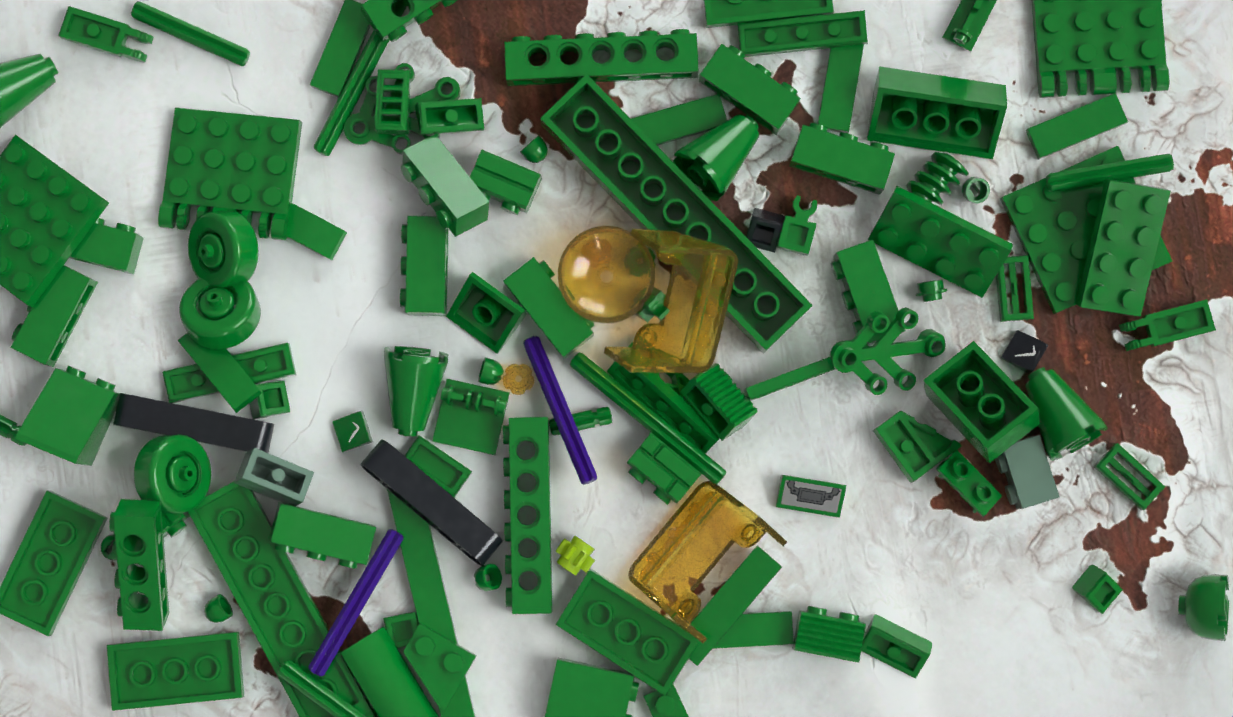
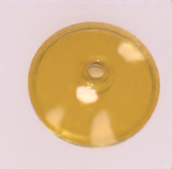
M614 226L594 227L577 235L565 248L558 266V284L566 303L578 315L596 323L609 324L621 322L635 315L644 307L643 303L651 296L655 283V266L646 245L633 233ZM605 271L611 272L613 275V279L609 283L603 282L600 278L601 274Z

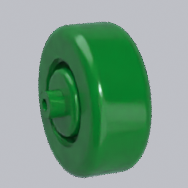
M230 210L208 212L201 215L193 224L188 238V256L191 267L197 278H203L212 288H228L240 282L249 281L256 270L259 256L257 237L249 221L238 212Z
M199 278L184 292L180 301L179 314L189 337L195 343L208 349L220 350L234 347L252 335L259 324L261 308L255 291L248 281L240 282L228 288H212L203 278Z
M163 435L153 438L143 446L134 466V484L141 500L161 501L162 513L168 514L189 512L195 509L206 497L211 483V464L206 451L200 443L186 435Z

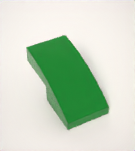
M291 203L286 236L308 249L333 260L347 232Z

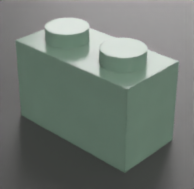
M1040 435L1017 441L995 459L999 472L1001 474L1005 473L1008 485L1005 486V492L1011 505L1015 504L1016 509H1024L1060 498Z
M252 448L245 453L234 483L282 503L297 506L303 503L314 472L257 448Z

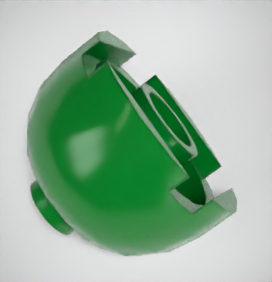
M1212 574L1198 577L1189 584L1186 596H1179V615H1185L1189 629L1201 638L1226 641L1229 600L1225 594L1226 590H1229L1228 575Z

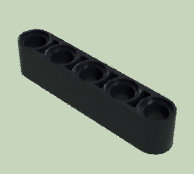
M124 393L119 395L113 425L163 435H186L198 442L247 452L252 448H257L266 453H269L275 425L273 423Z
M381 439L360 464L367 473L478 565L483 567L503 542L497 533L385 440Z

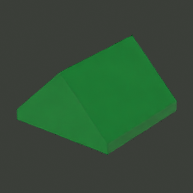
M472 272L446 317L498 354L527 313L525 309Z

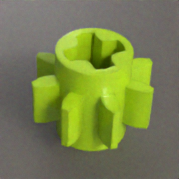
M574 536L570 542L564 538L556 549V552L561 555L556 562L575 576L580 570L587 573L595 562V559L590 556L595 549L577 536Z

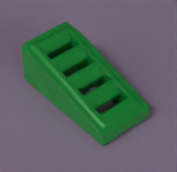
M378 70L374 129L376 134L409 135L410 70ZM385 79H403V85H385ZM385 92H402V97H385ZM384 104H401V109H384ZM384 116H401L400 121H384Z

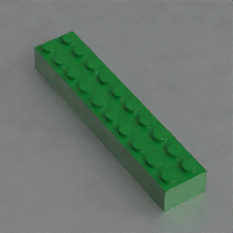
M588 74L577 82L540 118L541 125L763 354L813 306Z

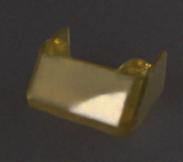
M632 229L630 234L632 237L655 250V254L660 261L673 265L664 301V306L670 312L659 323L643 325L637 331L632 347H605L604 353L629 372L702 373L708 370L715 360L738 266L737 255L725 246L675 231Z
M705 481L695 488L634 561L629 569L628 577L639 590L700 642L704 643L707 638L690 624L701 609V599L694 593V590L734 542L742 548H749L758 543L765 533L783 547L787 541L760 516L718 484Z

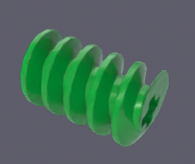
M934 152L931 155L932 162L926 161L923 165L925 172L918 171L914 175L916 181H909L906 187L909 192L928 202L942 205L944 202L939 194L941 192L949 196L952 194L947 184L951 183L959 186L960 181L956 174L959 173L967 176L969 173L951 155Z

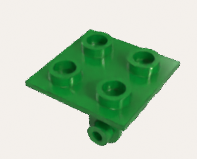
M447 379L441 394L442 402L433 442L496 455L510 392Z

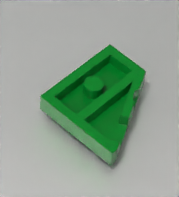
M903 411L897 412L873 430L910 483L916 481L951 455L956 449L962 447L958 441L942 436L936 432V429L927 424L918 423L914 417Z
M422 623L418 625L403 651L434 701L443 711L448 707L477 656Z

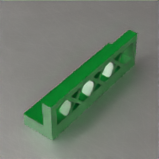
M641 335L619 355L607 370L617 382L705 454L720 439L692 405H689L684 400L680 391L690 380ZM638 347L648 357V362L640 360L633 351ZM659 372L666 373L671 378L672 384L665 383L660 378Z

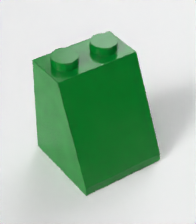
M68 366L66 371L55 368L17 432L15 439L74 464L92 466L116 412L120 393L114 391L116 385L97 378L96 383L84 379L86 372Z

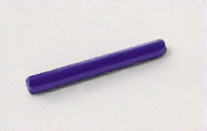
M538 336L530 337L523 341L524 348L579 480L583 485L592 483L597 480L596 471L544 347Z
M389 529L309 664L308 669L312 673L321 677L325 675L402 543V534L393 529Z

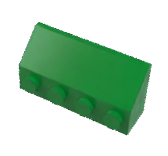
M879 66L872 98L867 140L993 159L1007 109L1006 85Z

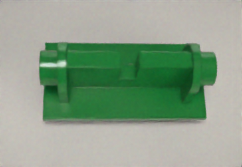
M961 0L942 38L971 52L997 0Z
M957 449L946 461L944 460L936 468L940 473L938 477L943 478L954 490H957L960 496L973 508L972 511L974 513L978 512L982 517L1002 497L992 484Z

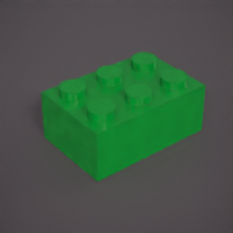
M974 341L923 380L926 396L988 463H991L1040 424L1039 408Z

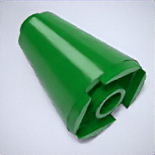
M36 54L0 63V128L56 83L54 76L58 74V71L50 57L44 59L41 54Z
M738 114L680 148L673 155L677 156L673 163L694 184L700 187L702 192L711 201H718L724 196L757 142L759 126L752 117Z
M395 346L393 352L389 347H385L384 363L392 427L398 429L399 435L417 436L418 431L425 430L448 364L449 354L439 351V357L430 356L431 349Z
M1042 367L1028 375L1030 381L1026 383L1025 387L1029 399L1039 408L1040 424L1038 428L1050 460L1054 461L1063 458L1060 452L1065 449L1070 451L1071 454L1099 438L1102 435L1100 430L1106 431L1108 429L1105 422L1053 369L1046 371L1045 367Z

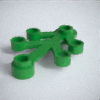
M407 63L399 64L395 70L409 69L411 71V83L415 78L414 69ZM377 76L370 77L366 82L367 94L360 112L351 115L345 121L344 134L353 144L365 145L372 140L391 147L396 153L403 155L404 149L396 148V142L399 139L407 140L406 148L412 146L411 140L407 135L376 134L374 130L375 115H373L376 106V92L371 91L370 86L373 82H377ZM451 77L439 79L434 89L410 99L409 114L416 112L415 105L418 102L458 100L461 94L458 82ZM396 79L394 85H403V79ZM449 84L453 87L452 92L447 95L443 94L441 88ZM391 92L389 97H402V92ZM386 104L385 109H401V104ZM384 116V121H400L401 116ZM409 117V131L420 134L418 120ZM358 123L365 125L364 132L360 134L354 132V127ZM425 134V135H422L424 139L430 137V136H427L426 134Z
M907 307L902 308L897 312L896 319L889 326V318L883 313L875 311L868 316L867 323L851 341H840L832 347L830 359L836 370L842 373L853 371L865 383L868 391L874 395H881L887 389V380L877 373H872L862 361L874 360L893 378L894 384L897 387L908 391L915 386L916 377L910 371L902 369L891 357L923 353L928 357H936L944 352L946 343L943 335L933 329L922 331L917 340L893 343L904 329H912L917 325L918 314ZM910 314L909 320L904 323L905 317ZM881 318V323L875 327L877 319ZM875 332L883 333L873 346L864 347ZM850 353L849 358L845 361V357ZM908 376L907 381L902 384L903 378ZM879 380L878 386L873 388L874 383Z

